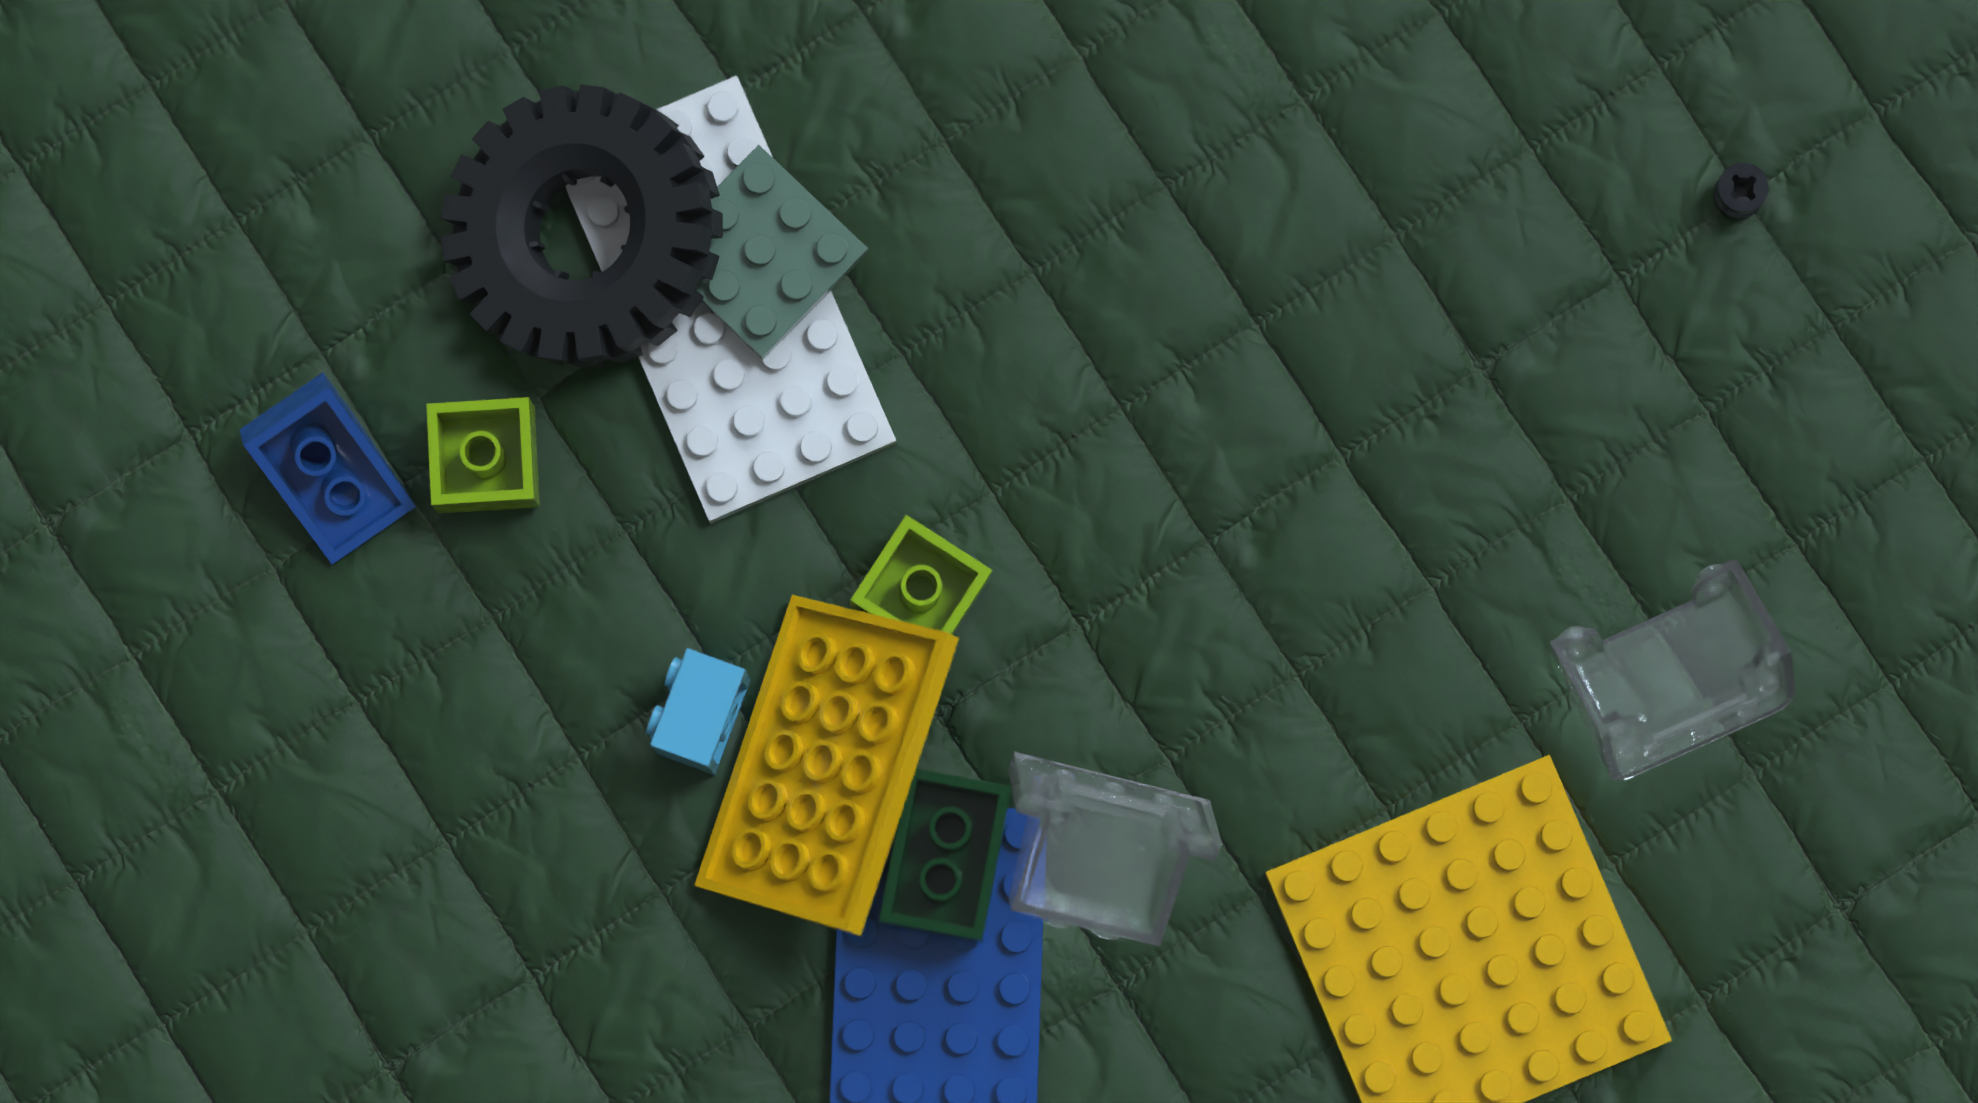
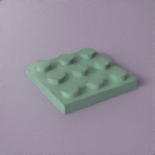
M758 145L717 186L720 196L711 199L712 208L723 213V238L711 239L709 251L720 257L713 280L701 277L695 290L704 296L701 302L763 360L859 263L869 250L773 157Z

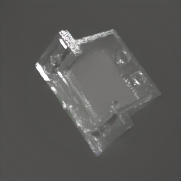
M1014 752L1008 771L1017 813L1028 815L1009 895L1011 911L1040 917L1047 924L1059 928H1067L1073 925L1090 929L1095 935L1108 940H1116L1119 937L1160 946L1190 856L1216 861L1222 842L1210 800Z

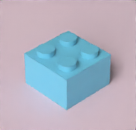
M689 648L686 649L683 659L674 657L664 686L669 687L668 691L670 692L664 708L656 705L646 730V734L650 735L652 740L650 746L658 755L716 775L751 682L747 671Z

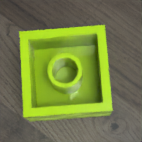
M529 397L426 404L431 505L438 514L540 507L535 406Z
M906 515L852 596L849 608L954 635L986 586L993 570Z

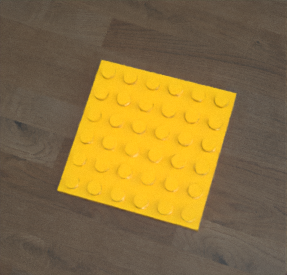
M1550 755L1265 872V876L1361 1103H1524L1672 1041Z

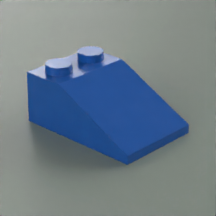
M324 372L240 429L244 447L331 564L343 558L416 507L356 416Z

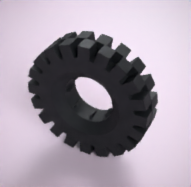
M580 84L579 91H574L564 85L539 90L540 101L533 102L522 97L503 108L502 110L507 121L501 126L489 120L472 138L480 147L474 159L463 154L459 157L450 177L462 182L458 195L445 194L441 219L453 224V234L441 236L444 261L457 266L458 273L449 279L459 299L472 304L475 308L470 315L487 332L500 336V342L520 352L559 365L568 363L579 368L604 367V360L608 359L617 363H623L642 356L641 345L649 342L659 346L678 330L672 323L674 318L679 313L691 317L704 298L695 288L701 277L713 280L720 256L709 251L711 239L723 238V213L713 209L711 199L720 196L713 172L701 166L699 161L705 156L694 140L677 129L679 125L653 107L622 92L617 94L605 87ZM599 176L601 177L600 182L610 187L615 184L626 200L627 206L624 207V210L630 215L627 242L625 245L622 244L620 248L622 252L617 260L605 271L592 272L593 277L588 279L569 280L570 274L559 269L555 272L545 258L543 250L546 249V246L541 243L540 238L543 215L545 211L548 212L549 207L547 206L552 198L568 184L574 186L577 184V180L581 178Z

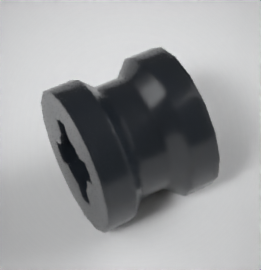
M1745 162L1733 164L1726 168L1715 184L1713 191L1714 204L1719 212L1727 218L1734 220L1747 219L1754 215L1766 200L1769 191L1768 179L1763 171L1753 164ZM1733 180H1734L1736 183H1740V182H1741V183H1745V184H1744V185H1742V184H1735V183L1733 182Z

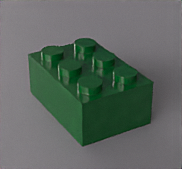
M916 768L898 821L879 919L882 925L983 944L1011 797V786Z

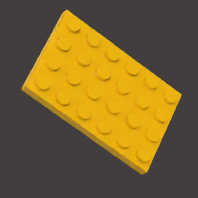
M792 595L694 886L861 936L959 638L948 632Z

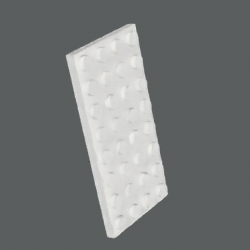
M737 76L657 109L679 125L677 129L694 140L705 156L699 162L702 167L713 172L717 186L758 145L772 157ZM591 176L578 179L577 184L574 186L568 184L565 187L600 269L603 272L617 260L622 252V249H620L622 244L625 245L627 242L630 215L624 210L627 203L620 189L615 184L610 187L600 182L601 177ZM831 291L763 360L702 302H700L691 317L679 313L674 318L672 323L678 331L661 345L656 346L649 342L641 345L643 355L639 356L640 362L710 524L897 444Z

